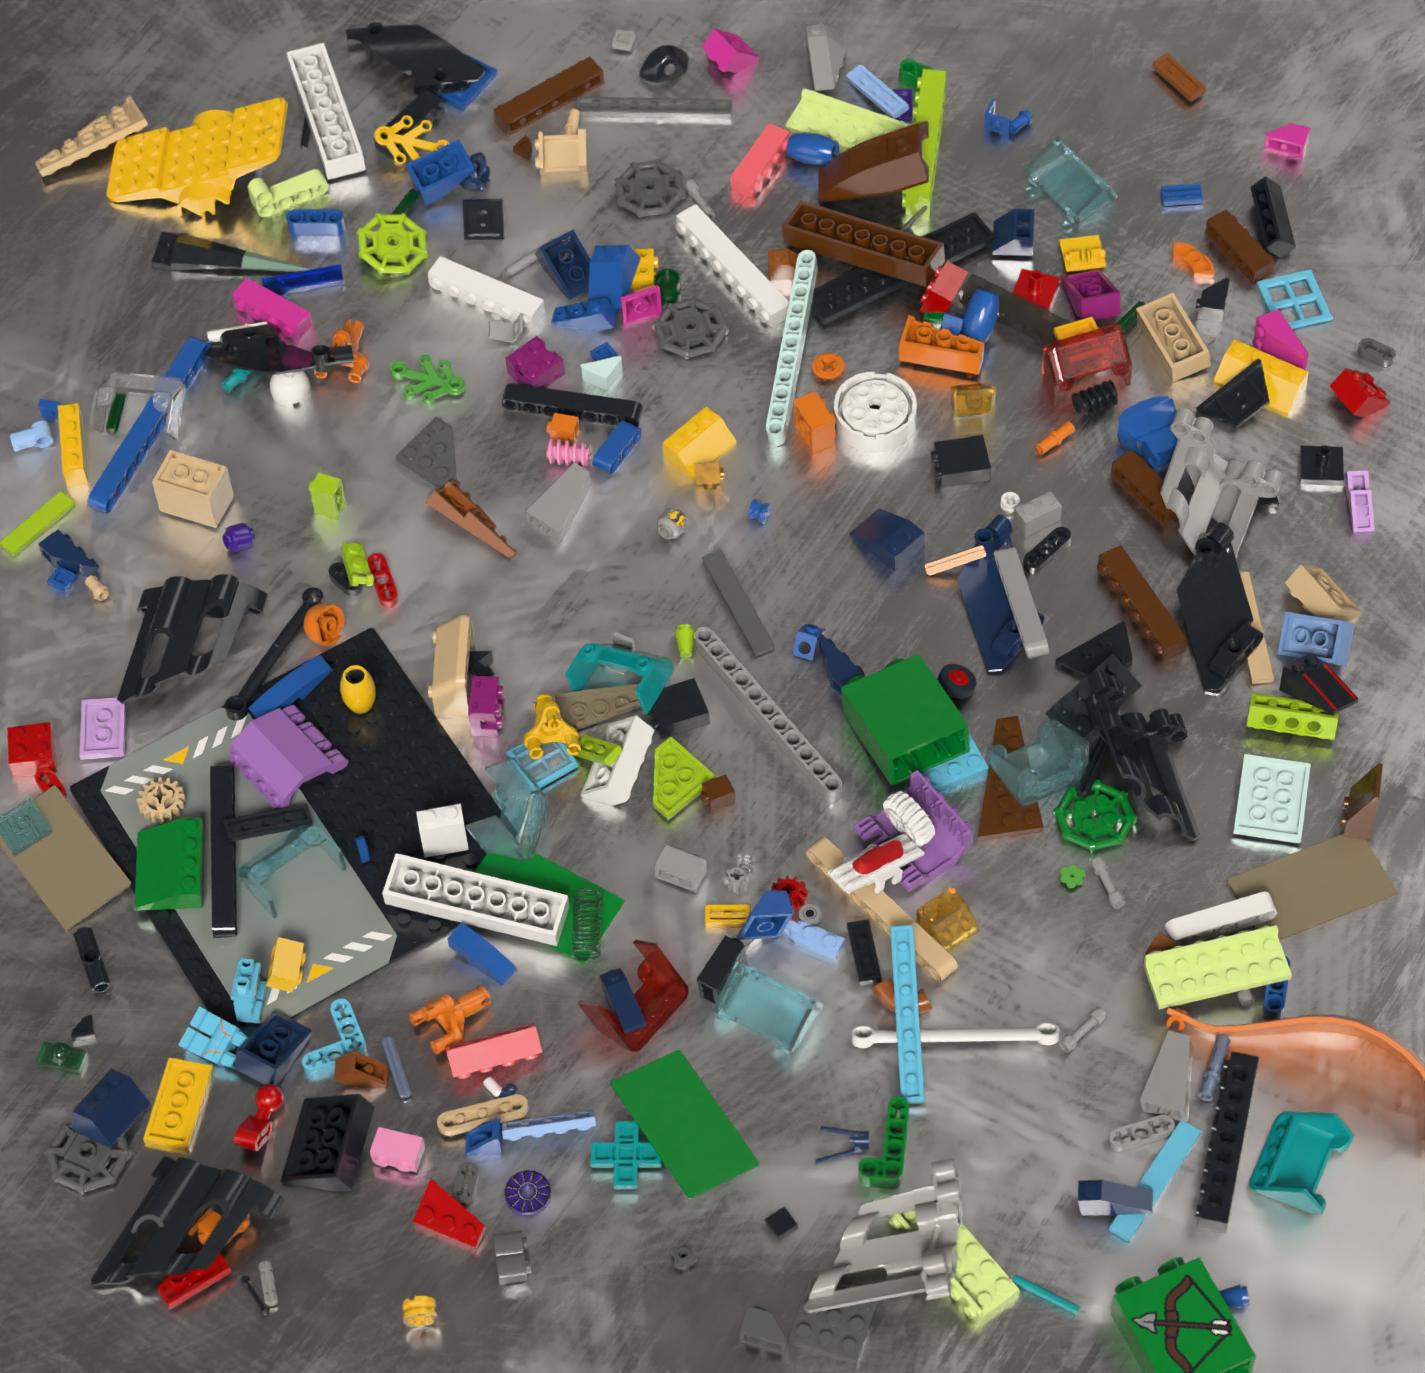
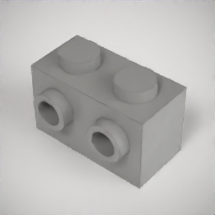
M1051 491L1040 494L1035 499L1021 503L1015 508L1014 524L1022 535L1027 537L1061 521L1062 505Z
M665 845L654 866L655 877L696 892L707 872L706 860L700 855H692L678 847Z

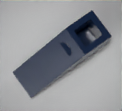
M57 529L38 543L42 556L54 568L61 566L78 575L85 577L96 575L100 579L99 566L92 558L89 559L80 546L76 547L68 534L64 535Z
M821 633L819 635V648L829 683L842 697L841 687L845 686L853 677L858 675L865 676V673L860 666L854 665L850 661L849 656L845 652L837 649L835 643L830 638L827 639Z

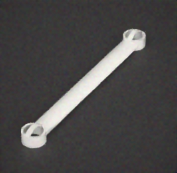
M1046 1022L1039 1024L1036 1028L920 1029L921 1042L1037 1040V1042L1043 1045H1053L1059 1040V1027L1056 1024ZM862 1025L855 1027L851 1032L852 1044L858 1048H868L874 1043H897V1030H874L869 1026Z

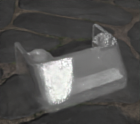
M111 372L94 393L89 425L98 432L103 433L107 406L114 402L115 394L154 397V407L159 412L167 413L165 433L172 439L178 440L186 391L185 384L176 377Z

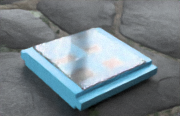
M550 742L542 744L543 755L539 759H532L529 756V750L524 743L506 752V754L531 790L535 792L579 767L575 758L568 754L567 748L563 743Z

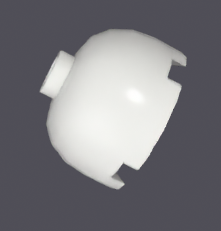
M305 371L272 375L270 379V392L273 400L279 405L292 407L293 404L298 402L300 404L305 402L311 393L310 380Z

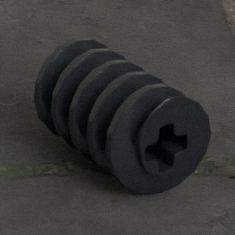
M1109 380L1108 382H1102L1101 385L1096 384L1093 388L1089 387L1086 391L1081 390L1078 394L1073 393V407L1078 414L1082 412L1087 417L1088 409L1094 414L1096 413V406L1102 411L1103 404L1110 408V401L1117 405L1118 394L1116 387Z

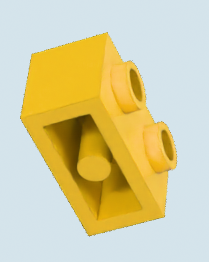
M654 248L633 249L640 257V261L630 287V292L642 286L654 284V276L657 273L655 269L658 268V256H654Z
M277 937L272 948L266 982L267 987L293 992L295 986L300 985L303 972L299 970L300 966H303L306 953L303 952L304 943Z

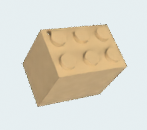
M173 450L168 452L152 481L161 512L214 528L218 527L234 497L226 466Z

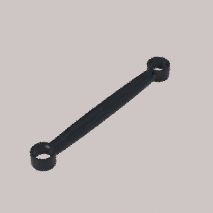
M312 587L303 592L302 606L268 649L238 696H231L225 701V710L229 719L238 721L246 717L248 714L247 703L304 625L307 611L314 605L325 603L323 592L320 589ZM311 597L320 598L317 602H307ZM234 705L243 706L239 711L229 710Z

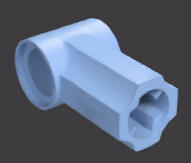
M37 421L29 429L10 433L14 451L32 446L47 448L53 443L50 425L46 421Z

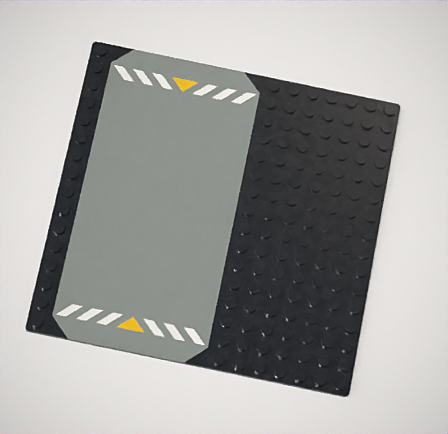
M369 628L320 654L333 671L303 700L297 698L291 704L295 705L305 716L302 724L308 721L311 722L332 744L327 752L337 749L348 760V764L338 772L331 774L326 771L303 782L291 796L289 807L307 804L313 820L312 826L236 841V937L213 938L210 766L231 764L229 760L231 743L250 721L256 719L249 709L245 718L234 721L227 717L225 705L70 786V792L108 853L131 881L130 888L134 894L138 832L171 822L168 818H165L164 823H161L160 819H157L154 823L151 817L145 819L144 813L141 814L137 803L139 798L138 792L144 791V784L151 785V779L154 782H158L159 777L162 778V781H166L167 778L171 779V783L177 781L179 787L183 788L186 801L183 802L185 808L179 809V816L172 815V821L185 818H202L205 832L203 908L145 910L207 1011L244 1031L243 1034L247 1037L274 1010L293 1019L459 926L461 922L385 904L382 893L396 853L475 872L499 835L527 848L374 628ZM301 665L261 685L247 703V708L281 679ZM354 665L361 666L370 673L376 688V698L372 708L362 714L350 710L344 703L340 692V681L344 671ZM234 705L229 710L239 711L243 706ZM233 765L235 776V818L277 810L243 776V773ZM461 804L469 850L425 858L416 812ZM359 836H364L370 855V861L365 863L361 861L355 838ZM277 937L304 943L303 952L306 953L303 966H300L299 970L303 972L300 985H296L293 992L267 987L260 1023L237 1022L234 1000H231V992L238 961L244 958L253 959L254 963H261L259 978L260 981L267 982L272 948Z

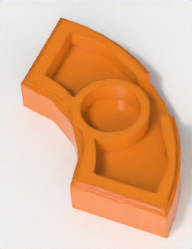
M1173 242V262L1187 266L1192 271L1193 278H1214L1213 265L1206 255H1203L1192 245Z

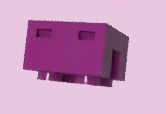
M535 336L505 358L507 373L521 385L546 388L565 374L563 359L555 351L553 353L548 351L545 343L538 336Z
M472 677L468 709L472 736L498 737L499 729L503 728L501 710H505V697H503L504 687L500 686L499 677Z

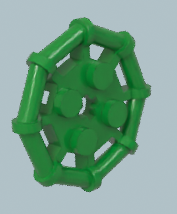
M1096 779L1090 790H1095V794L1087 798H1081L1076 795L1078 785H1069L1060 803L1053 809V815L1057 818L1062 838L1065 841L1069 840L1093 853L1095 850L1124 844L1126 835L1132 825L1137 822V816L1133 813L1127 797L1128 793L1125 790L1121 791L1105 784L1100 779ZM1099 790L1115 798L1109 800L1106 795H1099ZM1073 799L1076 802L1073 810H1066ZM1118 804H1121L1125 815H1118L1116 810ZM1092 813L1099 814L1098 820H1095L1093 817L1090 818L1089 816ZM1066 818L1072 819L1073 828H1069ZM1117 823H1123L1118 833L1113 830ZM1083 832L1087 834V837L1091 838V840L1083 838L1077 834H1082ZM1105 836H1109V837H1110V838H1106V839H1102V840L1095 841V839H1097V838H1101V837H1105Z

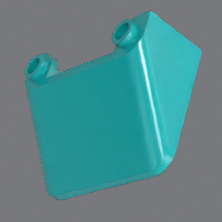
M1286 1111L1279 1114L1272 1125L1250 1178L1249 1185L1254 1192L1309 1213L1323 1214L1326 1200L1322 1195L1315 1194L1331 1152H1345L1349 1148L1354 1134L1336 1113Z

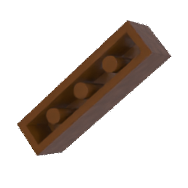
M1224 210L1207 219L1205 233L1253 285L1273 275L1274 258L1262 248L1258 241L1254 240L1246 228L1240 225L1234 215Z
M1131 449L1112 462L1111 475L1166 528L1178 520L1176 514L1171 509L1166 508L1160 494L1164 480L1154 468H1150L1139 454H1136Z

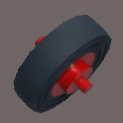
M947 664L941 669L937 678L948 695L959 699L971 696L977 685L974 674L969 669L958 664Z

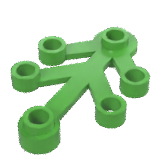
M422 355L419 358L420 367L425 369L427 374L409 370L406 368V364L399 360L394 361L390 365V372L394 378L402 379L406 377L422 382L404 388V397L407 400H413L419 392L434 386H440L441 388L435 391L423 393V402L426 405H432L438 397L446 394L460 395L466 389L464 380L459 376H454L450 363L447 360H441L438 363V370L441 374H445L446 379L439 378L432 365L431 357L428 355Z

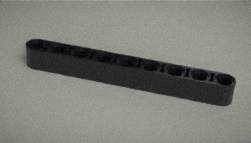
M233 764L210 766L213 938L237 936L236 841L227 843L221 826L222 820L235 818Z

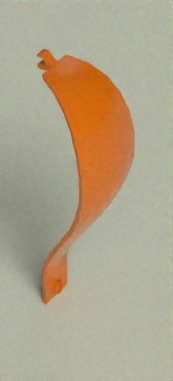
M1177 1007L1175 1010L1171 1008L1167 1010V1014L1170 1017L1167 1021V1026L1170 1028L1174 1021L1180 1022L1178 1031L1181 1032L1184 1031L1186 1024L1204 1033L1247 1037L1297 1032H1330L1360 1037L1385 1048L1405 1062L1425 1084V1063L1418 1054L1392 1033L1361 1019L1341 1015H1303L1249 1024L1212 1025L1188 1017V1012Z

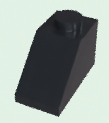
M1225 278L1202 290L1201 299L1197 298L1195 310L1199 311L1198 319L1222 323L1229 290V278Z

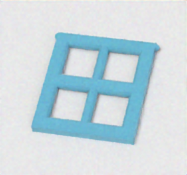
M1311 269L1257 282V287L1268 312L1294 306L1299 320L1288 322L1292 329L1334 319ZM1306 280L1312 293L1296 297L1290 283ZM1284 285L1290 298L1274 302L1268 288ZM1316 301L1321 315L1305 318L1299 304Z

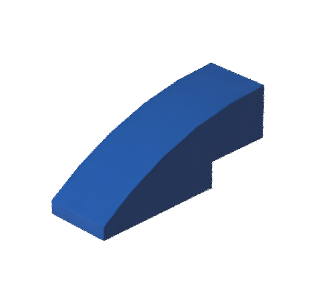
M462 922L447 938L449 948L465 957L468 964L502 986L517 970L500 951Z

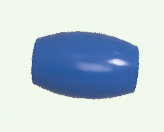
M801 132L791 134L787 143L788 156L805 164L825 165L838 156L839 144L836 140L819 133Z
M978 288L975 290L964 314V336L981 342L987 341L997 322L999 294Z

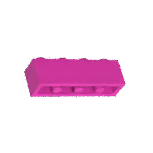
M248 278L232 293L234 306L239 311L250 314L256 320L275 325L286 337H292L298 341L313 325L309 311Z

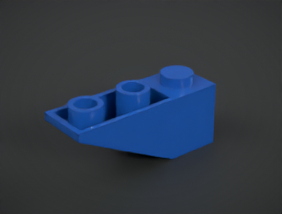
M607 298L556 307L551 324L595 332L614 329L618 312Z

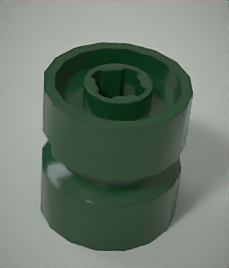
M668 268L658 271L654 276V284L660 288L661 305L665 306L668 303L679 302L681 300V283L678 272Z

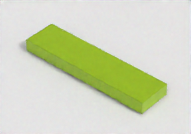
M62 491L58 492L0 541V547L11 556L16 557L76 506L75 501Z

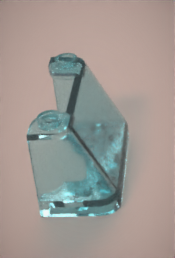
M1059 136L1024 170L1029 175L1026 179L1034 187L1038 184L1066 211L1064 215L1071 223L1074 221L1080 223L1111 204L1118 197L1112 187L1087 166L1072 149L1067 147L1066 143Z
M1054 719L1039 728L1038 741L1007 754L1006 748L1001 744L988 747L987 761L1014 799L1021 805L1027 806L1060 792L1069 785L1073 786L1080 783L1089 761V742Z
M735 962L712 1011L718 1014L717 1019L729 1024L730 1020L774 1041L777 1044V1050L789 1054L790 1051L795 1052L824 1004L748 965Z

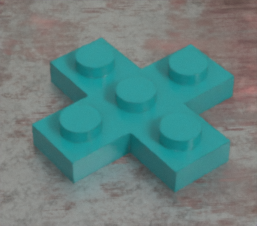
M615 1121V1142H591V1168H614V1189H637L638 1168H661V1158L650 1142H639V1126L635 1121Z

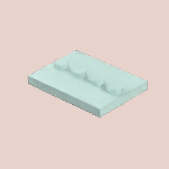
M1244 754L1233 834L1301 843L1311 764Z

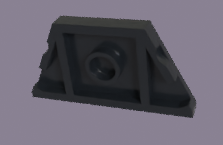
M1258 358L1197 406L1196 410L1203 415L1238 429L1270 403L1261 360Z
M1125 621L1118 623L1056 658L1055 664L1059 667L1063 665L1073 670L1075 675L1086 677L1110 655L1114 654L1126 668L1132 665L1133 658Z

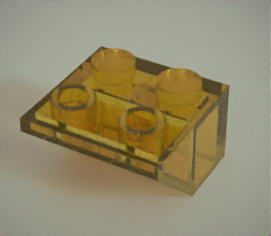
M953 886L916 910V922L947 952L980 931L967 902Z

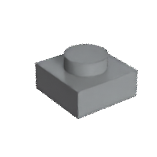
M617 29L612 41V48L631 51L636 38L635 32Z

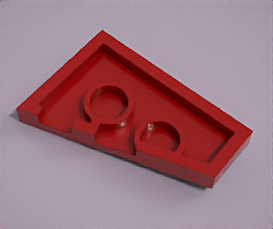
M430 1178L412 1222L478 1249L487 1226L462 1206L434 1179Z
M203 1244L198 1248L196 1252L201 1250ZM219 1253L208 1269L193 1270L182 1275H169L157 1290L169 1310L232 1272Z

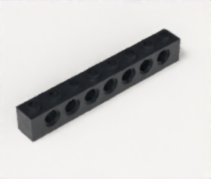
M1231 1051L1230 1060L1225 1059L1223 1073H1227L1226 1080L1221 1079L1219 1093H1222L1223 1097L1222 1100H1217L1215 1114H1219L1218 1121L1213 1120L1211 1134L1215 1135L1214 1142L1209 1141L1207 1155L1211 1156L1210 1163L1205 1162L1203 1176L1207 1177L1206 1184L1201 1183L1199 1197L1203 1198L1202 1205L1197 1204L1195 1218L1199 1219L1198 1228L1226 1234L1259 1060L1258 1056ZM1234 1077H1240V1078L1243 1079V1080H1242V1081H1236V1080H1234L1233 1078H1234ZM1234 1097L1237 1098L1239 1101L1234 1102L1231 1101L1229 1098ZM1232 1118L1235 1122H1228L1225 1119ZM1222 1139H1229L1231 1143H1224ZM1217 1160H1225L1227 1164H1220ZM1219 1180L1223 1182V1185H1216L1213 1181ZM1209 1202H1217L1219 1206H1212Z

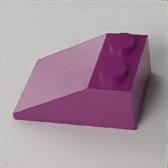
M1100 269L1061 277L1074 312L1080 320L1091 316L1094 321L1101 318L1110 319L1121 314L1120 292Z

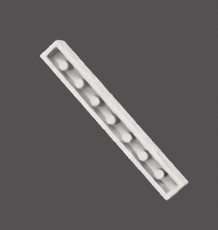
M696 204L676 215V229L679 234L684 235L688 239L689 244L699 251L701 257L711 263L714 271L719 272L728 285L731 284L737 295L747 301L750 309L755 310L764 323L767 322L772 328L786 320L789 301Z

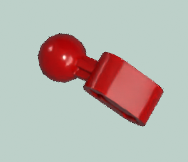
M265 1084L259 1087L255 1094V1103L258 1107L256 1115H249L237 1128L234 1145L258 1151L269 1139L273 1127L272 1121H269L270 1114L279 1110L284 1101V1094L280 1087L274 1084Z

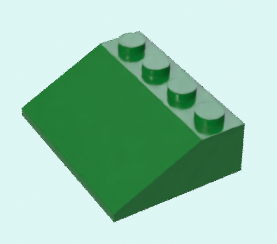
M202 818L177 819L138 832L135 911L203 908L205 832Z

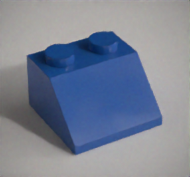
M770 890L765 892L750 912L737 935V939L779 938L794 914L787 891Z

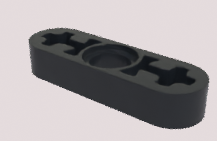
M1057 527L1024 556V570L1030 574L1040 572L1069 546L1071 541L1070 530L1065 527ZM1058 536H1059V537L1065 536V539H1064V538H1060V539L1057 541V537H1058ZM1044 547H1050L1053 551L1049 554L1043 553L1041 549Z

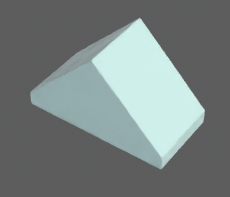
M621 356L581 364L583 381L605 391L610 389L622 372Z

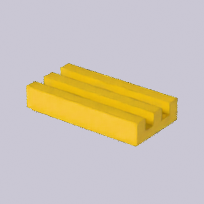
M705 904V928H742L751 912L750 904ZM710 912H728L723 914H710ZM731 912H746V914H732Z

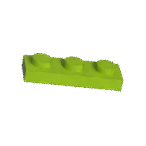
M583 734L578 740L581 751L574 756L610 766L616 762L623 750L618 744Z

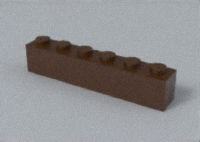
M591 57L581 60L570 68L563 70L559 74L548 78L539 85L530 88L528 91L493 109L495 123L508 137L570 103L577 97H581L604 84L603 70Z
M1122 545L1100 554L1097 564L1099 574L1106 578L1110 590L1116 592L1122 607H1126L1129 611L1131 620L1139 625L1143 637L1150 641L1154 653L1165 661L1186 651V636Z

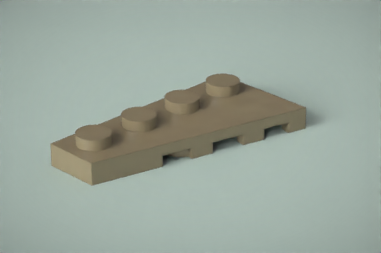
M639 683L555 694V702L559 706L563 720L577 730L641 707L635 694Z

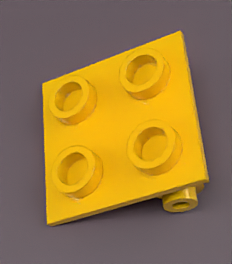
M1099 235L1059 240L1066 272L1106 267L1104 258L1106 253L1105 249H1102Z

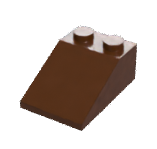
M1378 763L1350 788L1349 797L1344 796L1342 809L1347 811L1346 814L1342 813L1340 827H1345L1344 836L1371 840L1379 802L1383 764Z

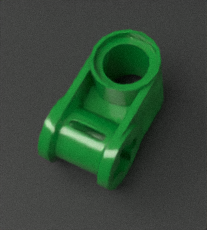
M904 59L899 67V81L902 84L917 89L918 77H922L923 69H934L912 59Z

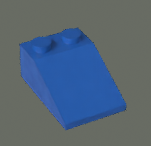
M460 140L406 164L410 178L425 206L444 198L475 170Z
M629 245L595 246L589 265L588 301L607 298L615 310L621 309L620 298L629 293L640 261V257Z

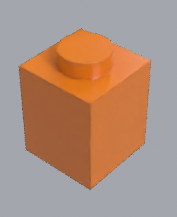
M554 413L552 421L549 420L547 425V433H550V438L553 439V442L557 443V440L561 439L562 444L569 440V444L573 445L580 430L578 417Z

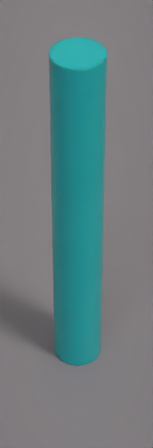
M1017 1274L1012 1280L1015 1285L1075 1315L1080 1310V1306Z

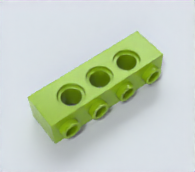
M1251 693L1246 727L1334 740L1339 712L1332 715L1301 700Z

